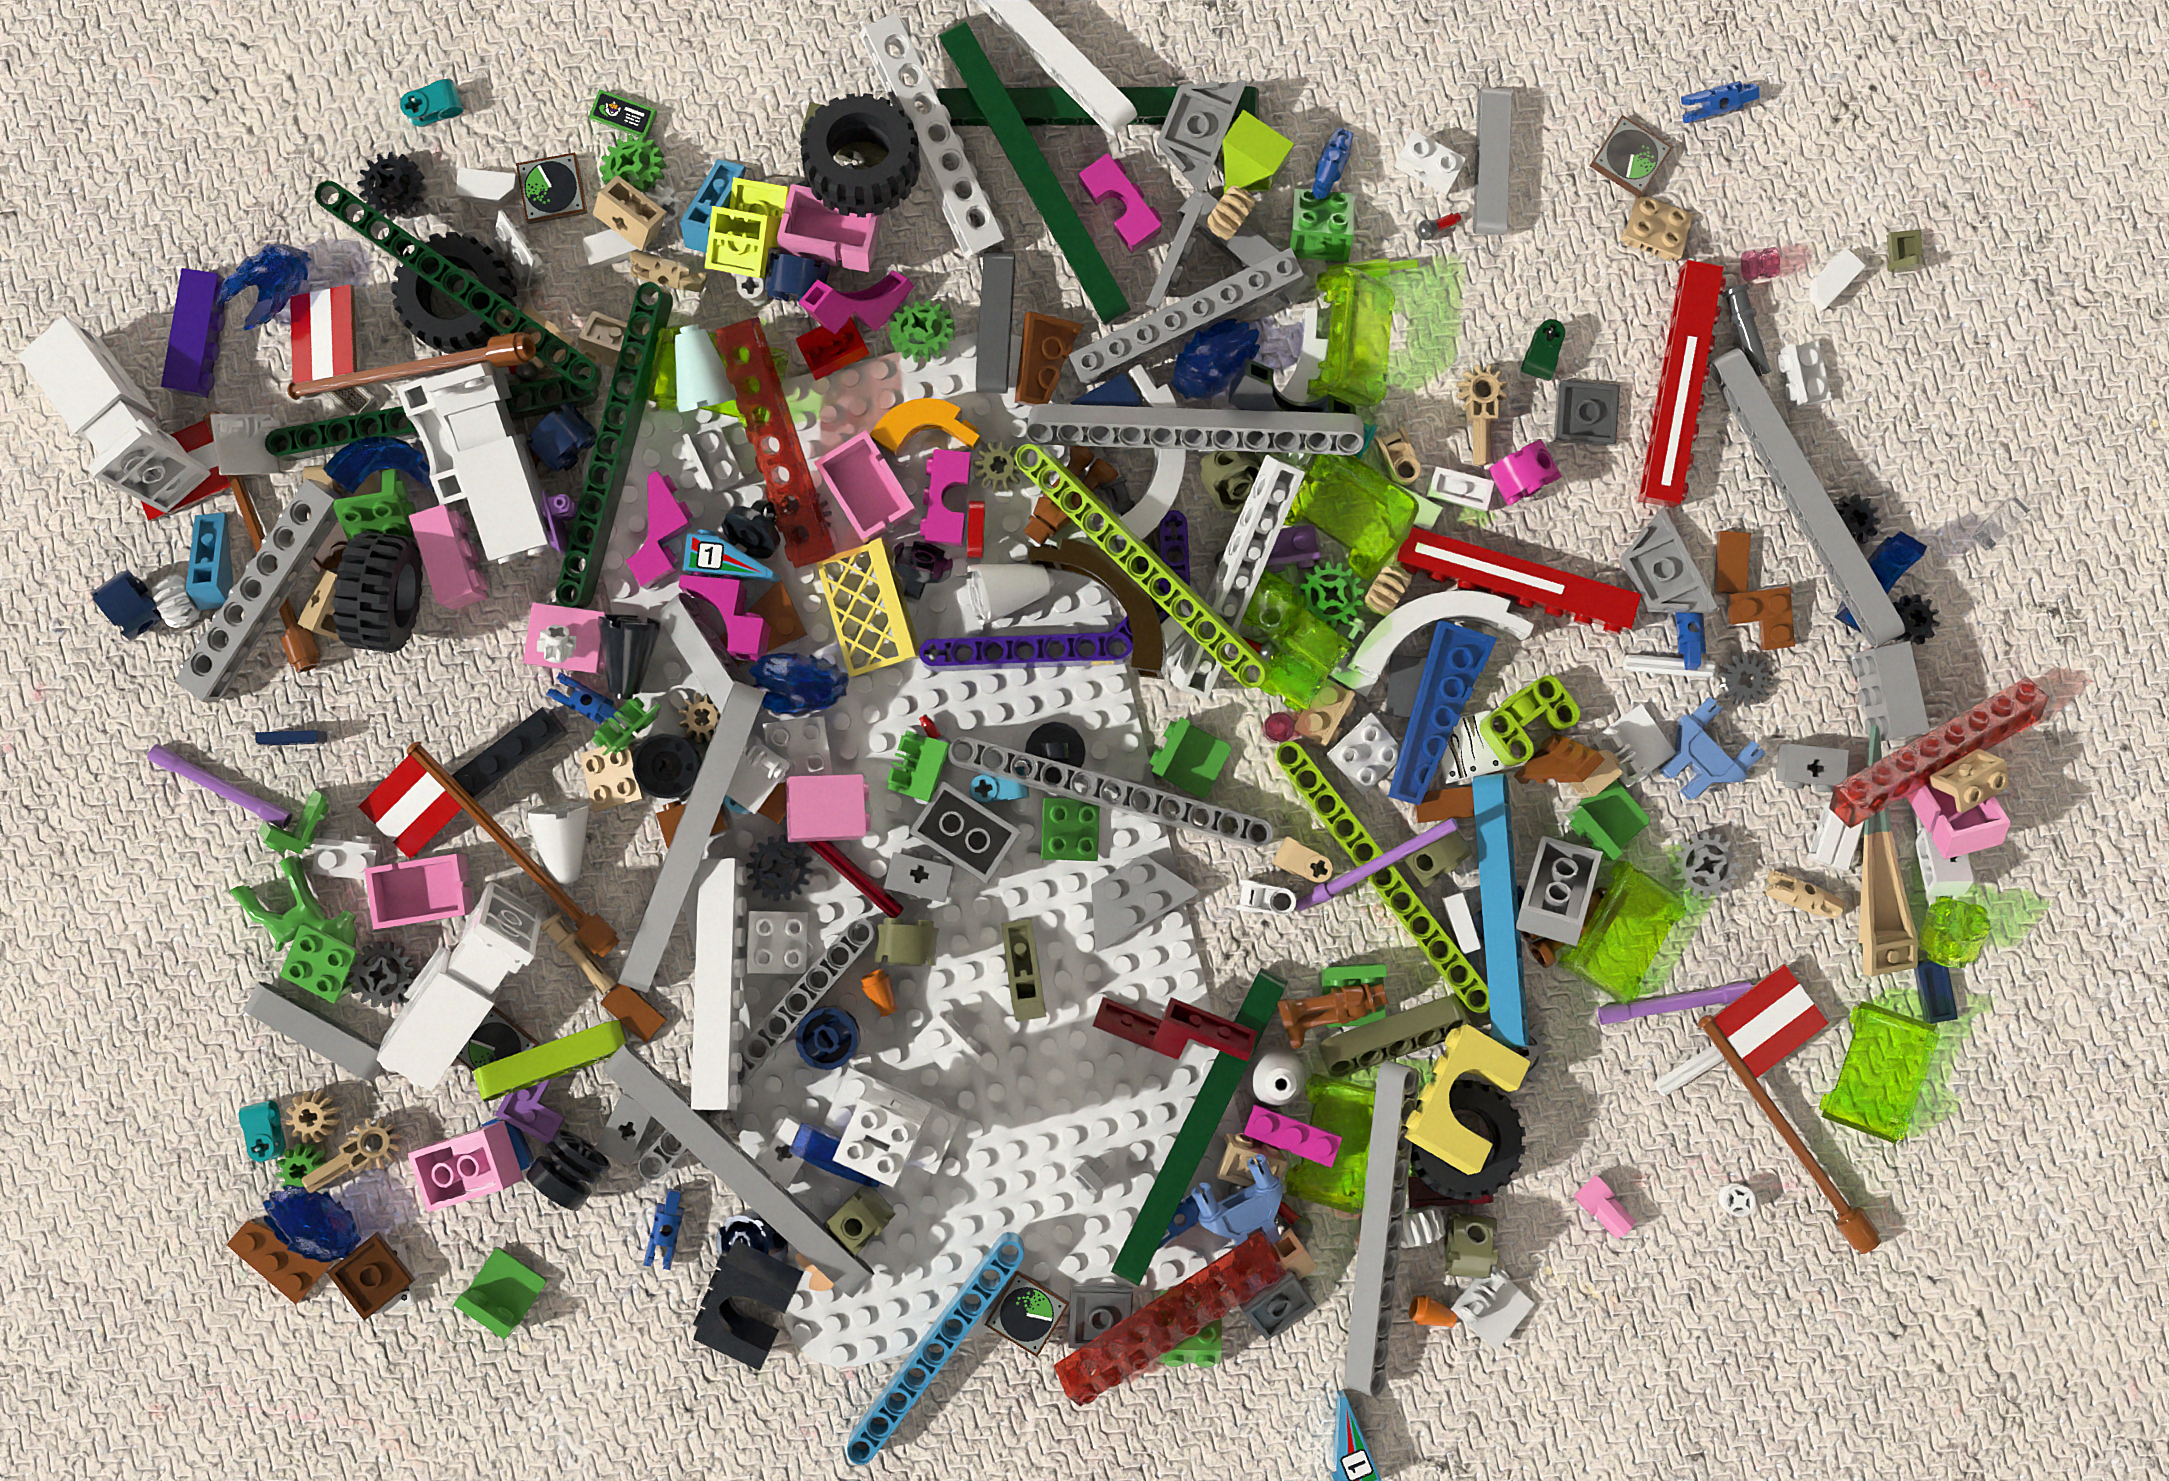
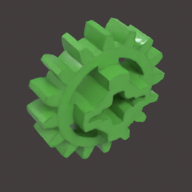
M628 135L627 142L624 143L620 138L617 139L618 146L616 148L608 146L607 149L610 155L601 157L605 165L599 167V170L603 174L601 179L605 185L618 175L645 195V192H649L648 188H655L657 184L655 182L656 179H664L665 177L661 171L667 167L663 160L664 154L652 139L647 141L643 135H640L637 141L632 135Z
M917 300L914 302L913 308L910 309L909 306L904 305L903 314L898 312L894 314L896 321L889 324L891 329L889 336L896 353L901 352L905 360L912 355L915 363L920 360V357H925V360L930 362L931 355L935 354L938 358L942 357L940 350H950L949 341H955L954 331L956 329L954 321L951 319L950 311H943L942 304L940 303L932 307L931 301L927 300L924 306H920Z
M1326 562L1325 570H1321L1318 565L1314 566V576L1309 573L1304 575L1308 584L1299 585V589L1305 591V594L1298 596V601L1306 602V605L1301 609L1302 613L1310 611L1312 614L1309 621L1312 622L1316 618L1320 619V627L1322 628L1326 621L1330 622L1332 629L1336 628L1338 620L1347 625V615L1354 618L1358 615L1354 606L1362 607L1363 602L1357 599V596L1363 595L1364 589L1356 588L1361 579H1352L1350 577L1353 572L1352 568L1343 572L1342 563H1339L1336 569H1332L1330 562ZM1329 575L1338 577L1336 581L1330 582L1320 579ZM1347 584L1351 590V602L1344 597V588ZM1311 588L1318 593V602L1315 606L1311 601ZM1323 590H1337L1336 598L1338 600L1331 599L1327 602L1324 599L1326 593ZM1336 608L1341 611V613L1336 615L1323 614L1327 609Z

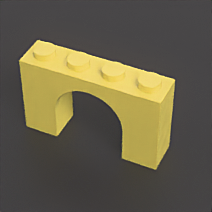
M1466 1024L1452 1029L1446 1037L1444 1044L1447 1048L1443 1056L1440 1055L1432 1067L1434 1075L1430 1083H1426L1419 1094L1421 1102L1417 1110L1412 1111L1406 1121L1405 1126L1408 1129L1404 1137L1470 1175L1481 1171L1493 1144L1462 1126L1454 1117L1449 1104V1092L1454 1080L1461 1073H1469L1508 1093L1519 1089L1531 1062Z

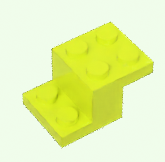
M733 177L729 208L712 206L705 268L765 278L769 248H779L777 235L783 213H786L785 205L790 187Z

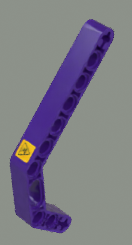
M1171 510L1160 521V559L1190 587L1188 523L1183 513ZM1170 522H1175L1176 527H1178L1176 540H1171ZM1170 551H1178L1183 556V559L1180 562L1173 563L1167 559L1166 555ZM1162 578L1159 581V590L1167 595L1170 592L1168 588L1169 580ZM1165 609L1158 616L1161 624L1170 615ZM1127 615L1112 632L930 639L921 645L919 655L924 667L934 672L1120 665L1125 663L1133 654V635ZM1120 642L1124 644L1126 651L1121 655H1114L1109 651L1110 645ZM1089 643L1095 647V652L1091 656H1083L1078 651L1079 647L1082 644ZM1055 644L1061 645L1065 649L1064 654L1057 658L1050 656L1048 653L1049 647ZM1025 645L1034 649V654L1027 659L1021 658L1017 654L1019 648ZM992 647H1000L1004 652L1001 658L992 660L987 657L988 650ZM947 648H950L951 662H948L946 656L948 655ZM969 648L973 651V655L967 661H960L956 657L958 650ZM936 649L939 656L936 657V661L932 662L929 655H931L932 650Z

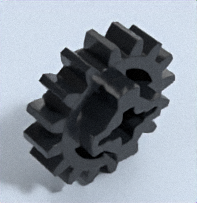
M389 152L388 159H385L379 153L377 154L378 162L375 164L370 160L366 161L370 167L368 171L360 170L365 179L357 182V185L364 190L359 193V197L363 201H367L366 204L383 216L387 214V217L391 220H395L396 213H399L403 218H407L406 210L411 209L416 212L415 201H424L419 195V191H425L427 187L419 181L423 180L425 176L421 171H417V164L413 160L409 162V159L404 154H401L397 159L393 152ZM386 179L394 183L395 188L398 190L397 193L390 189Z
M780 835L778 842L775 841L773 836H769L768 845L758 842L757 846L760 851L758 853L750 851L749 855L754 858V862L746 864L747 868L753 869V873L747 876V880L755 879L757 882L752 889L756 891L762 888L764 890L762 898L764 899L773 894L774 902H779L782 894L787 901L792 900L791 892L793 891L801 895L803 892L800 885H810L811 883L805 878L806 874L814 873L813 869L807 868V863L813 860L812 857H804L803 855L807 847L797 848V842L786 843V835ZM780 847L793 852L796 858L790 859L784 856ZM768 852L769 860L765 867L760 868L761 860ZM777 860H779L780 864H793L783 870L782 877L780 873H767V871L773 870L777 866ZM800 868L797 880L791 885L790 878L794 870ZM770 878L776 881L779 889L770 887L763 879Z

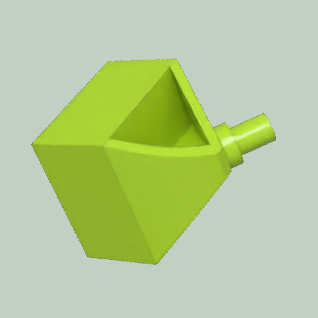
M1243 110L1222 141L1219 160L1225 184L1223 185L1224 191L1219 201L1227 190L1234 185L1240 189L1243 188L1247 192L1269 191L1288 164L1294 143Z

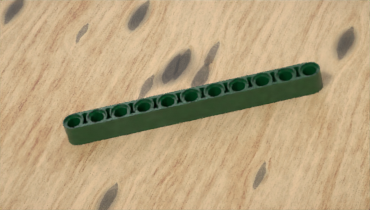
M963 20L939 34L938 37L1103 324L1107 326L1131 312L1128 302L967 22Z
M1245 86L1230 125L1235 123L1243 110L1259 120L1258 88ZM1062 87L1005 88L1026 126L1099 125ZM1116 87L1133 104L1137 111V116L1127 125H1164L1179 87ZM968 88L937 89L936 96L940 104L947 108L951 117V122H949L951 126H989Z
M324 181L316 187V202L332 216L503 335L522 332L531 336L535 332H540L541 338L535 344V357L579 388L593 390L600 385L602 380L600 369L589 358L336 182ZM339 193L337 201L333 204H328L330 196ZM364 210L362 219L354 222V215L358 211ZM384 228H389L388 235L383 239H378L379 232ZM414 245L413 253L408 257H404L403 252L405 248ZM433 263L440 264L436 273L428 274V269ZM459 280H464V288L459 292H454V284ZM489 297V306L486 309L479 310V302L483 298ZM509 315H515L514 324L510 327H504V319ZM559 350H566L565 359L555 363L553 361L555 353ZM585 367H590V377L586 380H579V372Z
M653 282L641 284L636 291L556 587V599L564 607L583 609L588 607L594 598L673 306V297L670 291ZM658 292L657 302L651 305L652 295ZM650 322L649 332L643 335L644 325ZM639 352H642V359H641V361L636 365V364H635L636 354H638ZM633 381L634 389L630 394H627V386ZM625 411L626 419L620 424L619 416ZM615 440H617L618 448L616 452L612 454L611 445ZM609 470L610 478L604 483L603 475ZM600 499L602 508L596 513L595 504ZM590 529H593L594 537L589 543L587 534ZM584 558L586 567L581 572L579 563ZM576 587L578 591L577 599L573 601L571 593L573 589Z
M579 374V380L588 379L586 375ZM564 376L509 386L512 398L506 399L505 402L511 420L549 414L552 411H563L559 406L568 402L575 408L590 406L596 402L599 390L598 388L588 390L584 396L577 397L576 389L578 386ZM557 389V399L553 402H547V393L550 390ZM522 395H528V403L522 408H517V399ZM403 406L275 429L267 434L265 447L270 454L284 461H295L419 438L420 435L409 419L408 425L404 429H398L399 420L407 417ZM377 422V432L373 435H369V426L372 423ZM343 428H348L347 438L339 441V432ZM317 433L318 441L314 446L310 447L309 438ZM288 439L287 449L280 452V442Z
M1262 967L1260 968L1234 1020L1237 1024L1257 1031L1251 1055L1248 1061H1244L1219 1051L1112 1267L1111 1272L1137 1286L1140 1285L1288 984V980Z

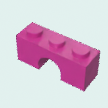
M1107 153L1079 173V184L1096 206L1110 198L1118 199L1125 204L1127 211L1114 222V231L1130 253L1133 254L1161 233L1162 225L1160 222H1162V218L1153 206L1149 208L1143 201L1145 196L1138 184L1135 182L1131 184L1126 178L1125 174L1127 171L1118 158L1113 160L1109 153Z
M934 449L933 457L927 458L926 475H931L930 487L924 488L923 505L928 506L927 518H921L920 535L925 536V542L928 544L963 547L966 516L964 513L948 510L943 505V499L946 492L953 487H969L972 461L970 452Z
M1255 1102L1244 1130V1135L1331 1168L1342 1140V1136L1338 1133L1314 1124L1303 1123L1284 1115L1282 1112Z

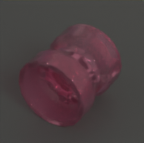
M1768 247L1764 248L1761 252H1756L1755 250L1743 251L1741 255V272L1744 280H1756L1759 276L1766 278L1777 277L1780 273V256L1777 248Z
M1284 712L1271 714L1262 725L1264 737L1275 744L1287 741L1292 737L1295 730L1293 719Z

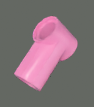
M1596 1174L1573 1195L1590 1215H1594L1616 1239L1626 1235L1636 1222L1613 1197L1615 1194Z

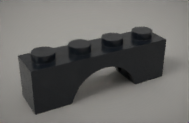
M1249 358L1244 360L1229 388L1228 403L1233 404L1239 410L1356 415V405L1331 394H1327L1319 400L1306 403L1292 401L1284 397L1275 386L1273 379L1274 369Z
M541 707L451 776L478 802L496 789L498 783L512 770L533 756L545 752L569 734V732L551 709Z

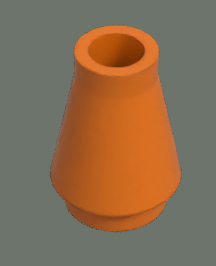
M878 969L861 978L862 990L877 1008L881 1017L888 1016L898 1010L889 974H885L883 969Z
M1425 1294L1422 1296L1415 1295L1411 1301L1409 1318L1414 1320L1417 1325L1446 1326L1450 1328L1455 1326L1457 1315L1446 1305Z

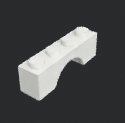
M424 377L398 386L396 389L406 416L415 426L425 447L430 465L429 477L440 505H448L467 498L452 453L458 452L459 448L448 416L439 417L432 393L423 392L420 381L431 378Z

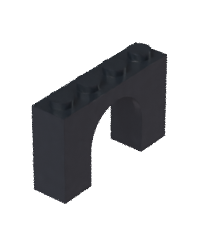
M735 1240L730 1251L723 1250L716 1264V1267L721 1270L716 1269L709 1282L708 1287L713 1290L708 1289L700 1306L705 1309L700 1308L693 1325L698 1328L693 1340L760 1371L779 1330L741 1311L734 1303L732 1297L744 1296L752 1298L785 1314L804 1271Z

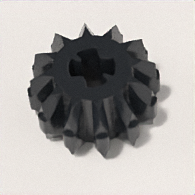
M1859 494L1852 495L1850 499L1847 496L1839 498V504L1835 503L1833 505L1855 542L1865 544L1869 540L1868 536L1873 537L1878 533L1874 526L1880 524L1882 520L1874 517L1879 508L1869 507L1871 498H1865L1861 501ZM1855 516L1858 522L1852 524L1850 518Z
M1915 594L1911 598L1908 595L1901 596L1899 602H1892L1905 627L1904 634L1892 640L1898 641L1903 638V642L1910 641L1911 645L1913 642L1921 645L1925 643V638H1933L1935 633L1932 628L1938 627L1941 623L1933 620V616L1937 615L1939 610L1929 609L1932 600L1927 599L1922 602L1921 595ZM1910 615H1911V619L1916 620V624H1915V625H1914L1913 621L1909 620V616H1910Z

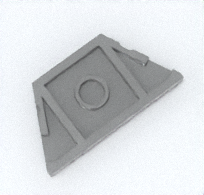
M1245 80L1228 83L1206 82L1203 85H1196L1194 83L1179 85L1157 140V146L1200 193L1204 190L1222 141L1247 82Z
M1193 196L1147 300V305L1158 309L1167 297L1170 288L1176 290L1184 267L1181 263L1182 261L1188 263L1194 249L1193 245L1196 238L1192 236L1205 200Z
M1664 507L1660 508L1656 516L1640 532L1634 543L1626 549L1620 558L1637 593L1641 594V600L1647 612H1716L1718 609L1717 604Z
M1145 854L1093 883L1091 891L1095 949L1097 953L1199 894L1198 889Z

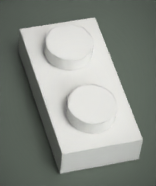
M1435 466L1427 498L1486 512L1494 481Z

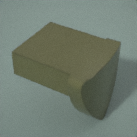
M1921 230L1890 232L1886 235L1889 256L1888 272H1911L1926 266L1925 258L1923 257Z

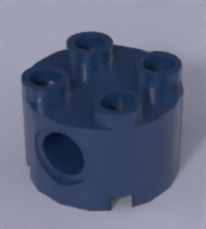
M771 253L764 290L768 291L767 296L772 297L771 299L789 302L790 297H795L797 302H799L817 279L824 284L827 283L830 265L823 262L821 265H817L815 260L780 253L778 256L775 253Z
M570 402L559 406L563 410L559 415L554 411L547 415L530 433L529 437L531 439L526 440V444L552 471L558 472L563 468L565 471L570 470L579 461L577 455L584 448L586 450L592 448L597 439V430Z
M128 569L124 572L120 571L90 593L109 621L114 626L123 627L124 630L120 633L129 641L135 640L162 620L155 601L146 593L148 588L138 576L135 577Z
M837 1005L823 1006L808 1013L800 1022L796 1033V1048L800 1057L809 1066L821 1070H834L846 1064L857 1052L861 1043L860 1027L856 1018L847 1010Z
M752 1208L728 1217L716 1234V1249L719 1258L724 1249L730 1251L735 1240L778 1260L785 1258L788 1254V1241Z

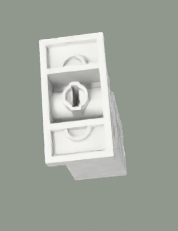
M62 316L18 355V358L72 432L91 442L98 451L99 455L87 467L95 478L167 513L211 475V472L204 464L187 455L174 437L156 427L151 420L156 414L155 410L102 339L69 318Z
M479 363L422 380L420 383L424 393H432L439 417L448 416L459 448V451L452 453L487 559L488 561L498 559L499 564L523 556L522 551L527 550L528 555H532L551 548L547 531H550L551 528L549 520L544 519L540 510L539 502L543 501L541 495L543 489L529 447L526 444L524 433L516 435L505 402L506 399L512 398L505 375L510 374L509 368H497L492 363Z
M490 880L483 889L480 902L466 920L462 939L453 952L445 949L384 1035L377 1061L380 1062L382 1067L389 1072H398L405 1076L412 1085L418 1088H426L432 1091L494 1005L498 985L507 972L511 971L516 974L523 964L528 966L534 958L543 912Z
M848 1067L823 1124L844 1133L833 1161L894 1187L907 1162L936 1175L961 1116L855 1068Z

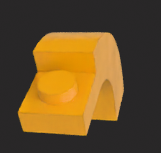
M933 398L914 399L894 407L879 420L869 434L873 442L896 457L912 436L927 429L944 431L972 450H975L981 442L980 435L977 434V427L966 420H963L961 423L958 421L962 416L961 408L947 401Z

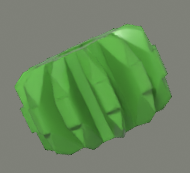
M303 1143L295 1145L294 1150L289 1148L284 1151L285 1159H280L276 1163L279 1167L283 1168V1171L276 1173L275 1177H284L285 1181L282 1183L281 1188L286 1189L291 1186V1195L296 1196L302 1192L304 1196H309L312 1193L306 1190L301 1179L328 1161H322L326 1151L322 1150L316 1153L315 1144L305 1147ZM303 1164L307 1168V1170L304 1171V1173H306L305 1175H303L300 1172V1169L303 1168V1166L301 1165Z

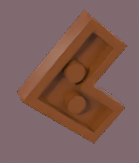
M1785 585L1726 593L1729 624L1759 621L1762 650L1795 647L1790 586Z

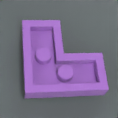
M552 1079L506 1095L495 1116L546 1144L553 1141L554 1134L560 1129L566 1116L540 1102Z

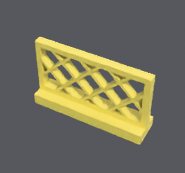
M883 538L816 560L847 671L851 678L906 660L920 658V646L898 571L891 564L893 555L889 541ZM869 552L872 563L867 573L853 567L858 555ZM850 558L848 563L842 561L844 559ZM838 562L846 567L838 582L829 578L825 565ZM850 570L864 577L857 592L843 586ZM873 571L875 572L877 579L871 577ZM869 580L879 585L880 594L875 603L861 596ZM831 584L836 586L834 591L832 590ZM841 589L854 596L847 611L837 607L835 599ZM859 599L873 606L865 622L852 615ZM882 600L884 602L885 608L880 606ZM877 609L883 611L888 616L889 622L884 631L870 625ZM839 612L844 615L842 621ZM849 618L863 625L855 641L845 635L844 627ZM867 628L881 635L874 651L860 644ZM890 630H892L893 637L888 635ZM886 638L896 644L899 656L887 659L878 654ZM848 642L853 644L851 649L849 648ZM859 647L870 653L871 656L866 666L855 669L852 657ZM876 657L882 660L880 662L873 663Z

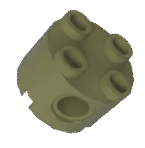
M1219 450L1205 455L1200 462L1202 467L1200 473L1201 480L1213 502L1220 511L1231 510L1233 514H1241L1262 466L1255 452Z
M1449 818L1442 820L1438 824L1434 825L1432 828L1449 820ZM1455 830L1407 855L1403 859L1423 887L1426 888L1444 872L1448 874L1458 867L1461 861L1469 857L1473 851L1458 830Z
M884 918L883 924L877 925L878 943L874 962L882 963L884 957L886 958V964L922 966L928 960L927 966H936V939L939 929L934 927V921L915 920L913 925H903V919Z
M867 1181L865 1185H862L823 1223V1226L847 1252L855 1256L865 1247L867 1241L873 1235L877 1236L889 1224V1221L896 1213L885 1198Z
M1451 1212L1446 1229H1450L1448 1237H1445L1444 1262L1445 1270L1448 1271L1447 1275L1480 1279L1491 1278L1492 1265H1497L1498 1247L1493 1246V1236H1496L1497 1218Z

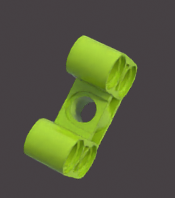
M1545 675L1512 694L1499 707L1485 716L1479 725L1480 733L1503 764L1515 766L1529 760L1534 752L1533 744L1522 727L1539 715L1550 730L1562 731L1579 721L1580 710L1561 682L1554 676ZM1540 684L1547 688V698L1541 695L1539 691ZM1558 709L1565 712V723L1558 718ZM1493 719H1497L1501 723V733L1494 730L1492 725ZM1512 743L1516 744L1520 749L1519 758L1515 757L1511 752Z

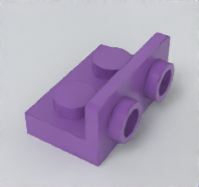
M1314 524L1281 529L1263 570H1267V574L1284 572L1286 566L1297 565L1298 570L1314 567L1315 562L1321 559Z

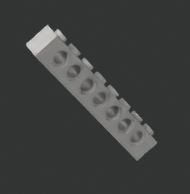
M1290 247L1069 354V358L1081 383L1086 386L1304 281V274Z
M306 478L296 488L294 498L288 507L279 514L278 522L271 533L267 534L262 540V547L255 558L247 563L245 573L240 581L230 589L229 597L223 607L213 615L212 623L208 630L198 638L193 653L181 664L180 672L175 681L201 702L220 701L338 521L333 509V503L337 499H343V497L323 482ZM311 509V517L308 520L307 512ZM294 533L295 540L294 543L291 545L290 539L292 534ZM277 559V560H278V567H277V569L275 570V569H274V562H275V560ZM261 584L262 590H261V593H260V595H259V594H258V587H259V585ZM243 609H244V611H245V617H244V619L242 620L241 614H242V611H243ZM226 635H228L229 638L227 645L225 643ZM210 660L212 661V668H211V670H210V668H209V662H210Z

